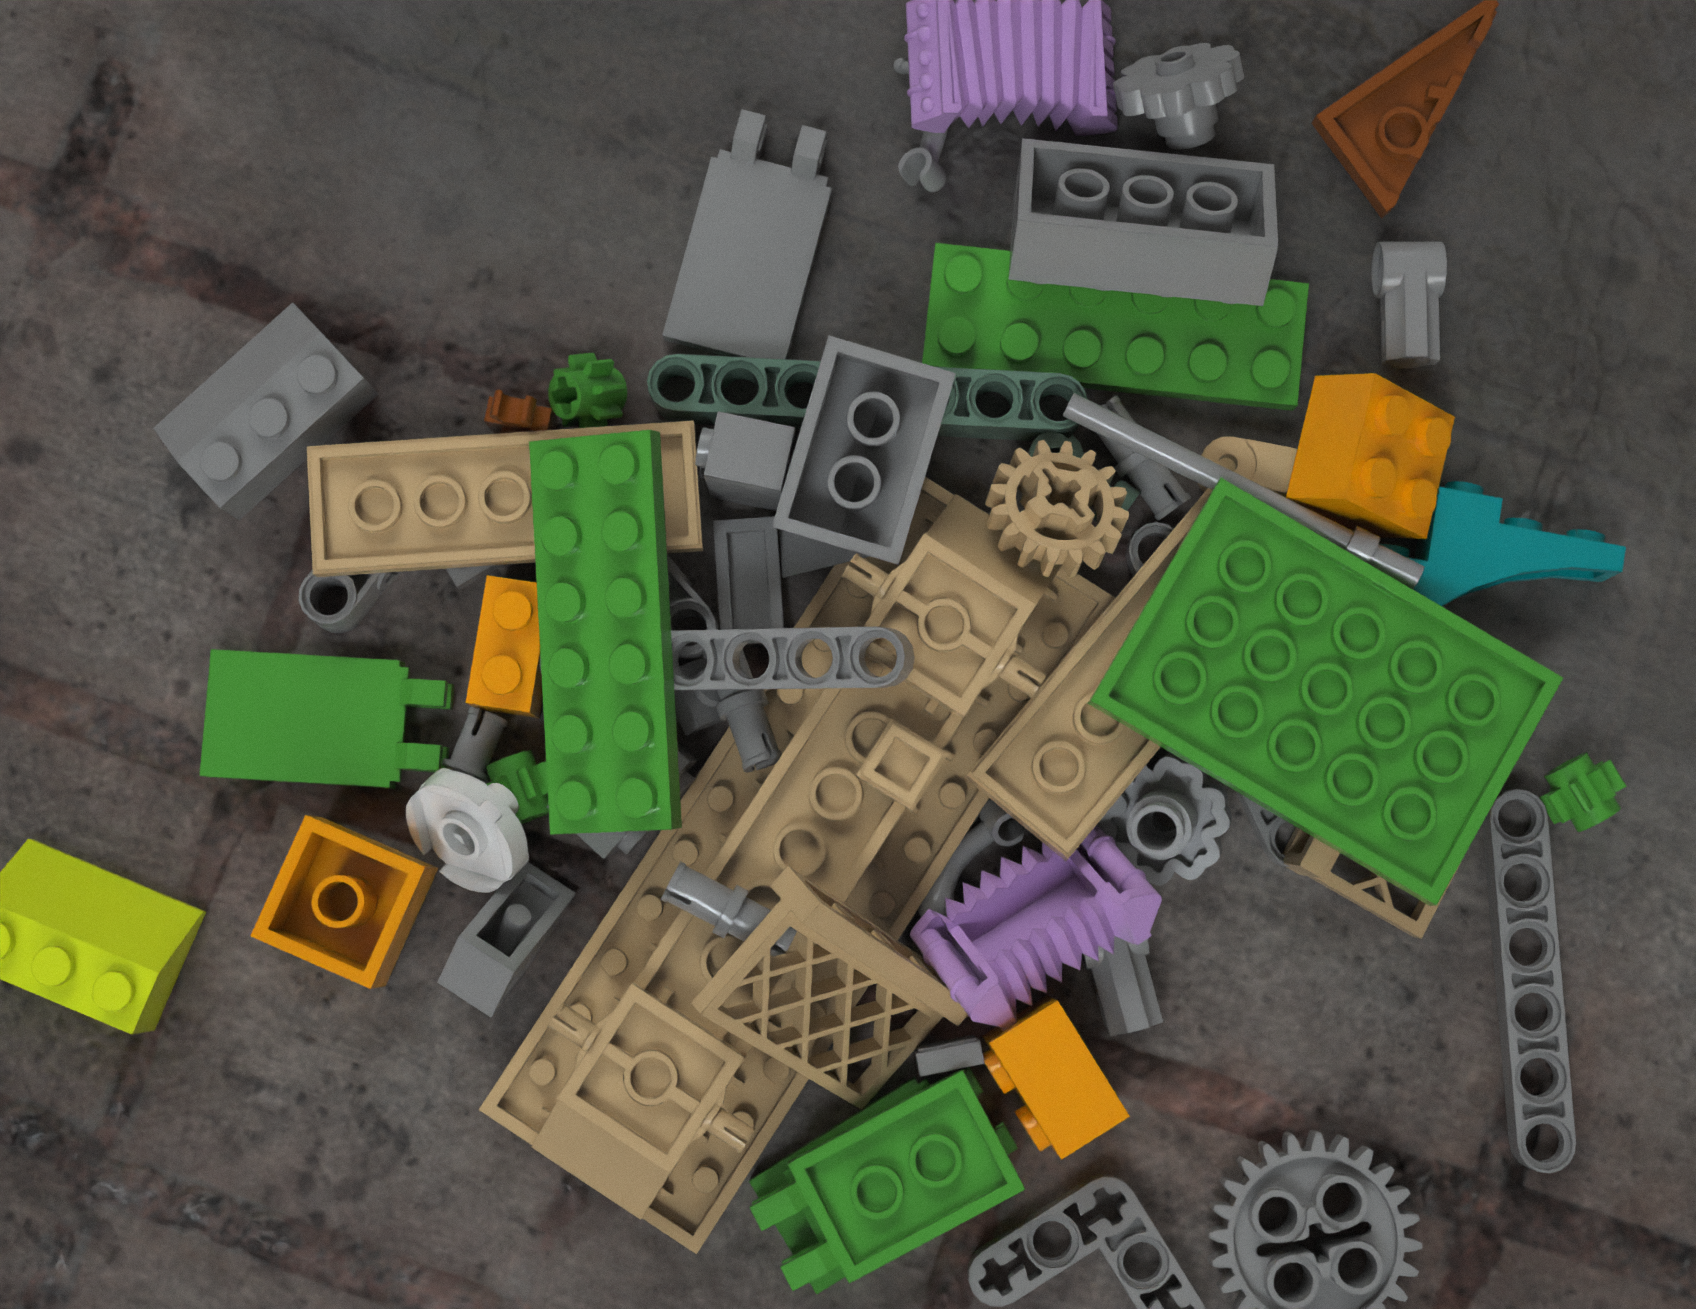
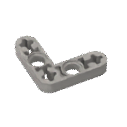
M1099 1173L1087 1178L982 1245L972 1254L967 1265V1279L973 1294L981 1302L989 1306L1004 1307L1014 1303L1099 1248L1136 1309H1164L1155 1294L1146 1303H1143L1140 1295L1159 1289L1168 1281L1172 1274L1176 1277L1177 1283L1165 1286L1174 1302L1180 1308L1191 1304L1192 1309H1205L1200 1297L1133 1190L1121 1178L1112 1174ZM1104 1188L1110 1195L1120 1191L1123 1199L1116 1204L1120 1215L1116 1219L1109 1221L1103 1214H1099L1085 1222L1094 1234L1083 1241L1077 1224L1064 1209L1075 1203L1078 1213L1082 1216L1097 1204L1093 1193L1098 1189ZM1048 1221H1057L1063 1224L1070 1234V1243L1067 1250L1055 1258L1040 1255L1033 1245V1236L1036 1229ZM1021 1238L1027 1257L1039 1269L1027 1276L1026 1269L1023 1263H1021L1007 1274L1010 1283L1007 1289L999 1291L998 1287L994 1284L983 1287L979 1283L986 1275L983 1264L987 1260L994 1258L1001 1266L1018 1256L1016 1251L1009 1245ZM1139 1242L1153 1245L1159 1254L1157 1270L1151 1276L1144 1279H1136L1129 1276L1123 1266V1257L1126 1250Z

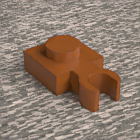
M495 390L494 397L489 396L484 422L494 434L558 430L559 420L552 408L537 406V399L532 396L526 395L525 399H519L505 395L502 390Z

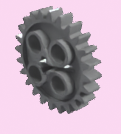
M1316 1130L1309 1131L1305 1148L1300 1147L1298 1140L1293 1134L1285 1132L1282 1137L1283 1152L1276 1153L1269 1144L1260 1141L1258 1142L1259 1154L1262 1160L1260 1163L1254 1165L1249 1160L1239 1156L1236 1161L1244 1174L1242 1180L1237 1182L1226 1177H1221L1219 1180L1222 1186L1231 1194L1229 1202L1211 1201L1208 1207L1223 1217L1224 1220L1223 1225L1206 1228L1205 1235L1209 1239L1223 1243V1249L1213 1252L1207 1259L1213 1267L1229 1269V1272L1216 1283L1223 1293L1241 1290L1232 1305L1233 1309H1255L1256 1307L1258 1309H1386L1382 1302L1387 1296L1404 1302L1408 1299V1296L1396 1284L1398 1276H1418L1419 1271L1405 1262L1403 1258L1405 1252L1422 1249L1420 1241L1404 1235V1229L1420 1221L1418 1214L1412 1211L1399 1210L1397 1207L1411 1194L1408 1188L1402 1185L1386 1188L1385 1185L1394 1173L1392 1166L1382 1163L1369 1170L1373 1150L1362 1145L1349 1158V1139L1337 1134L1328 1150H1326L1322 1134ZM1345 1182L1351 1191L1349 1207L1341 1214L1327 1215L1323 1208L1325 1191L1335 1183ZM1272 1197H1283L1288 1205L1286 1221L1276 1229H1263L1259 1223L1258 1215L1261 1205ZM1359 1222H1367L1369 1224L1368 1231L1362 1234L1320 1238L1317 1240V1251L1314 1253L1301 1244H1292L1276 1249L1264 1256L1257 1254V1247L1261 1244L1295 1242L1308 1238V1226L1312 1224L1324 1233L1329 1234L1351 1228ZM1352 1248H1362L1366 1255V1266L1362 1274L1352 1280L1341 1279L1338 1273V1263L1341 1256ZM1287 1263H1299L1303 1269V1280L1300 1287L1290 1294L1277 1293L1274 1288L1276 1271Z

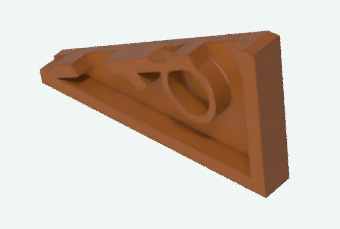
M1483 0L1318 113L1311 124L1381 219L1389 214L1396 205L1410 174L1420 160L1432 133L1457 91L1463 75L1487 35L1492 21L1497 14L1496 8L1499 6L1497 0Z

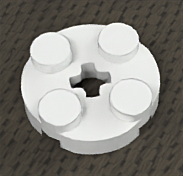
M441 768L421 785L406 805L407 825L416 846L423 855L433 849L437 856L446 863L439 872L463 888L482 893L497 890L504 882L511 880L529 861L525 832L515 815L518 812L519 804L513 793L504 785L491 783L487 786L484 782L471 775Z

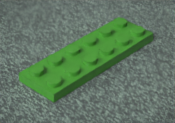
M935 243L922 358L923 364L947 368L1061 373L1072 376L1080 382L1083 388L1289 411H1293L1298 406L1309 283L1270 279L1263 306L1239 303L1226 304L1219 301L1161 297L1152 294L1114 290L1101 291L1094 288L1056 284H1035L1027 281L1008 280L1010 251Z
M641 430L529 441L550 835L682 828L660 432Z

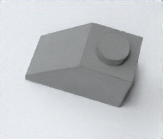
M527 862L511 880L504 882L459 935L437 983L484 1014L492 1017L523 978L573 901L576 893Z

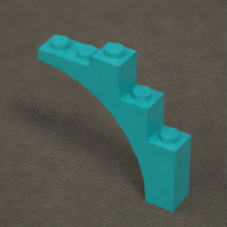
M1459 481L1447 482L1445 488H1438L1437 503L1432 514L1427 539H1417L1414 559L1409 558L1410 550L1391 544H1380L1425 566L1413 590L1440 606H1444L1459 597L1503 583L1548 578L1603 582L1623 572L1626 546L1605 543L1606 536L1596 531L1572 529L1568 530L1566 535L1542 531L1543 524L1541 522L1526 518H1506L1504 523L1501 524L1499 521L1503 498L1483 495L1484 488L1482 486Z

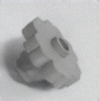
M1208 43L1174 47L1161 55L1143 57L1134 64L1122 69V78L1113 82V88L1118 109L1122 110L1126 116L1145 113L1146 118L1154 119L1157 133L1165 137L1168 148L1180 150L1197 147L1207 143L1215 136L1214 124L1219 118L1216 103L1237 91L1236 83L1244 79L1240 52L1234 50L1231 45L1211 48V45Z
M1172 753L1163 755L1155 766L1148 762L1099 821L1101 830L1106 835L1114 838L1118 849L1123 854H1126V858L1135 868L1145 873L1148 882L1158 886L1166 884L1175 872L1187 880L1197 879L1207 867L1216 863L1222 854L1223 848L1219 836L1224 834L1232 823V814L1227 806L1228 796L1225 788L1214 783L1205 784L1206 773ZM1156 812L1167 814L1174 821L1175 826L1166 827L1161 825L1156 818Z

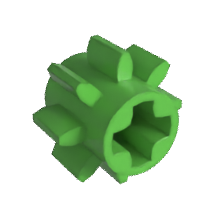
M594 353L569 355V367L554 369V376L549 384L548 397L552 410L562 419L564 427L579 425V428L605 427L608 424L607 419L622 417L623 413L621 410L627 400V385L623 375L614 368V361L612 359L597 360Z
M532 750L505 757L486 766L491 780L486 785L499 783L513 793L519 804L518 812L515 815L521 824L549 814V809L546 807L548 805L546 761L536 764Z
M1585 752L1558 765L1544 775L1551 788L1549 792L1540 796L1539 799L1545 805L1547 814L1553 824L1565 823L1571 820L1577 832H1581L1616 814L1621 807L1614 796H1616V792L1627 786L1611 759L1604 763L1601 761L1594 764L1588 753Z

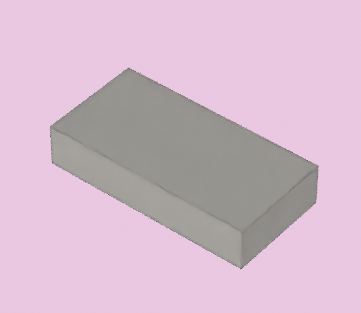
M775 516L713 521L720 630L784 628L778 529L772 527ZM754 640L747 643L744 647H755L764 645L759 641Z

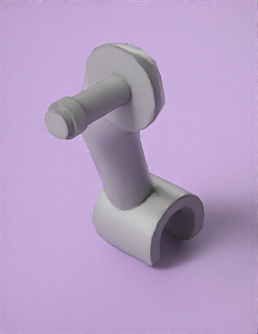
M904 58L897 59L894 62V70L899 74H909L908 60ZM948 129L945 133L923 131L919 148L911 149L900 159L898 165L899 172L908 185L914 186L920 179L921 184L929 192L938 191L944 186L946 173L939 164V159Z
M992 800L986 802L980 813L981 822L966 833L919 906L918 913L921 917L928 909L946 916L945 898L954 900V890L963 869L977 854L994 841L1006 847L1016 845L1022 841L1024 836L1022 826L1015 820L1005 821L1013 817Z

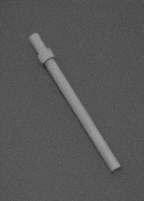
M1076 393L1072 395L1063 413L1064 417L1213 490L1219 479L1223 478L1411 589H1414L1424 571L1425 566L1380 545L1379 536L1359 526H1356L1352 531Z

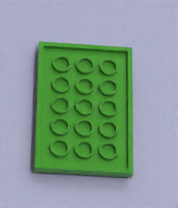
M1220 478L1087 704L1429 906H1435L1441 899L1562 682L1563 677L1230 482Z

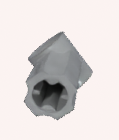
M1377 242L1374 247L1371 280L1373 294L1375 298H1380L1382 365L1392 366L1393 368H1417L1435 365L1440 361L1439 298H1441L1444 292L1447 275V257L1443 242Z
M1115 936L1114 955L1098 946L1099 961L1082 953L1081 960L1086 971H1091L1097 1001L1108 1036L1131 1033L1163 1023L1145 955L1149 954L1148 939L1136 945Z

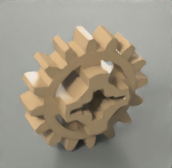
M1045 440L1038 441L1032 457L1019 447L1014 451L1009 465L1004 463L999 465L985 501V505L992 508L986 524L988 529L1004 530L997 546L1001 551L1009 550L1013 547L1021 551L1017 565L1021 568L1028 565L1032 559L1041 562L1042 576L1049 577L1055 565H1063L1064 571L1069 578L1076 577L1082 560L1086 565L1095 570L1100 566L1106 552L1113 554L1122 536L1120 532H1122L1129 518V512L1121 508L1127 491L1123 487L1109 486L1116 472L1112 466L1100 470L1092 466L1096 456V452L1093 450H1089L1081 458L1073 456L1072 443L1064 441L1059 453H1051L1050 447ZM1018 490L1023 494L1020 503L1025 508L1021 512H1019L1016 502ZM1094 505L1097 515L1096 527L1092 524L1095 514L1089 508Z

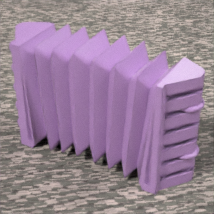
M912 0L906 3L907 34L904 36V40L908 43L910 83L907 95L910 97L911 125L913 129L932 133H945L959 116L968 128H970L977 117L983 127L993 113L999 123L1002 124L1012 111L1021 126L1031 113L1037 126L1050 115L1055 131L1067 119L1075 136L1110 133L1118 129L1117 116L1114 114L1117 110L1113 88L1115 80L1112 78L1115 74L1114 62L1111 60L1114 56L1113 45H1115L1116 40L1112 37V26L1109 24L1111 22V8L1103 0H1089L1083 7L1079 0H1065L1062 4L1060 0H975V2L973 0H956L955 3L953 0Z
M1096 825L1067 861H1064L1043 842L1042 854L1023 846L1022 865L1001 857L1000 877L981 870L980 889L963 883L964 904L945 898L947 917L928 909L912 928L910 937L923 954L924 962L933 967L950 990L951 998L964 1008L972 1021L999 1026L1005 1031L1017 1023L1016 999L1033 1007L1031 988L1047 993L1046 974L1062 983V963L1080 970L1082 953L1099 961L1098 946L1114 955L1115 936L1136 945L1152 936L1150 930L1162 898L1146 880L1145 873L1140 869H1136L1118 849L1114 838L1106 835Z

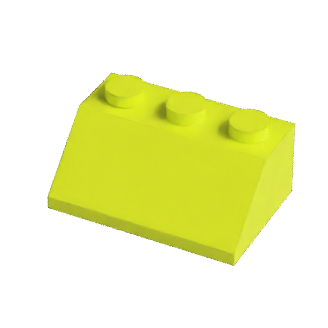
M27 839L0 872V979L131 1035L155 1031L206 911L39 841Z

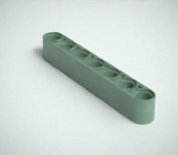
M689 354L666 355L656 361L649 371L647 378L648 392L658 413L666 420L672 422L694 421L695 424L715 425L717 412L720 411L801 429L807 408H797L790 404L786 398L787 392L798 383L807 382L814 385L821 361ZM937 367L956 373L937 436L1034 441L1039 435L1046 432H1058L1068 438L1073 435L1080 425L1070 419L1058 422L1050 420L1043 415L1039 405L1040 400L1049 395L1062 396L1068 402L1074 393L1087 399L1084 388L1072 376L1061 373ZM676 376L687 377L695 383L694 390L689 398L680 402L668 401L661 396L663 385L667 380ZM735 380H749L757 386L758 392L756 397L745 405L731 404L723 396L727 386ZM986 392L1000 393L1008 401L1010 411L999 418L986 417L977 408L976 399Z

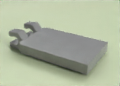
M741 109L731 152L720 149L718 158L711 157L662 334L665 341L722 356L788 359L832 197V188L827 187L828 177L819 175L827 146V140H825L826 131L802 125L793 156L792 168L759 160L768 129L767 124H765L766 115Z

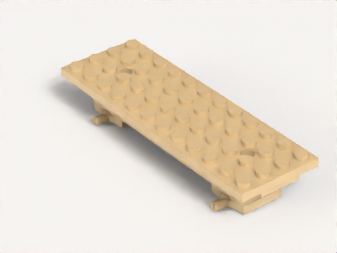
M925 477L899 565L874 557L862 558L858 553L853 556L850 562L834 565L794 626V628L876 626L897 629L906 635L913 646L914 664L907 679L896 686L887 688L764 689L768 700L764 710L778 749L782 753L778 762L758 771L755 767V770L752 772H744L743 763L730 726L728 727L680 801L682 828L660 831L479 1108L481 1112L531 1144L533 1149L640 1220L644 1219L695 1254L698 1253L809 1079L703 1017L692 1005L691 1002L744 941L729 933L726 934L725 938H722L712 932L715 927L714 925L669 902L660 900L680 861L685 863L687 867L734 890L736 885L748 890L747 898L770 910L781 900L770 886L785 868L789 866L898 940L989 799V797L966 779V775L1115 599V597L1079 574L1076 577L1069 578L1064 571L1063 565H1055L1049 577L1042 576L1041 562L1032 559L1028 565L1021 568L1017 565L1021 552L1019 549L1013 547L1009 550L1001 551L997 547L1004 530L988 529L986 523L989 514L959 495H953L927 477ZM885 638L875 639L866 649V666L871 673L878 677L886 676L893 670L897 660L895 647ZM815 639L808 643L802 652L801 658L806 672L815 678L821 677L828 672L833 659L831 649L821 639ZM891 719L948 753L913 811L856 777L859 769ZM798 931L787 952L797 950ZM838 958L812 965V983L837 976ZM796 970L770 977L769 996L795 988ZM753 983L736 987L723 1002L722 1006L729 1008L753 1001ZM868 986L852 991L851 1008L857 1005ZM836 996L811 1003L810 1020L835 1013ZM794 1008L768 1016L767 1033L793 1026ZM834 1033L810 1040L808 1044V1057L826 1052L833 1042Z

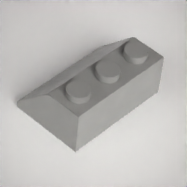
M292 302L153 429L178 464L220 509L240 521L307 460V446L323 445L371 402L378 393Z
M828 335L772 527L899 565L956 373Z

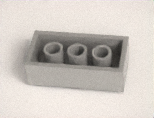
M1022 138L1013 197L1008 280L1094 288L1101 291L1114 290L1152 294L1161 297L1210 300L1226 304L1239 303L1263 306L1278 250L1274 164Z

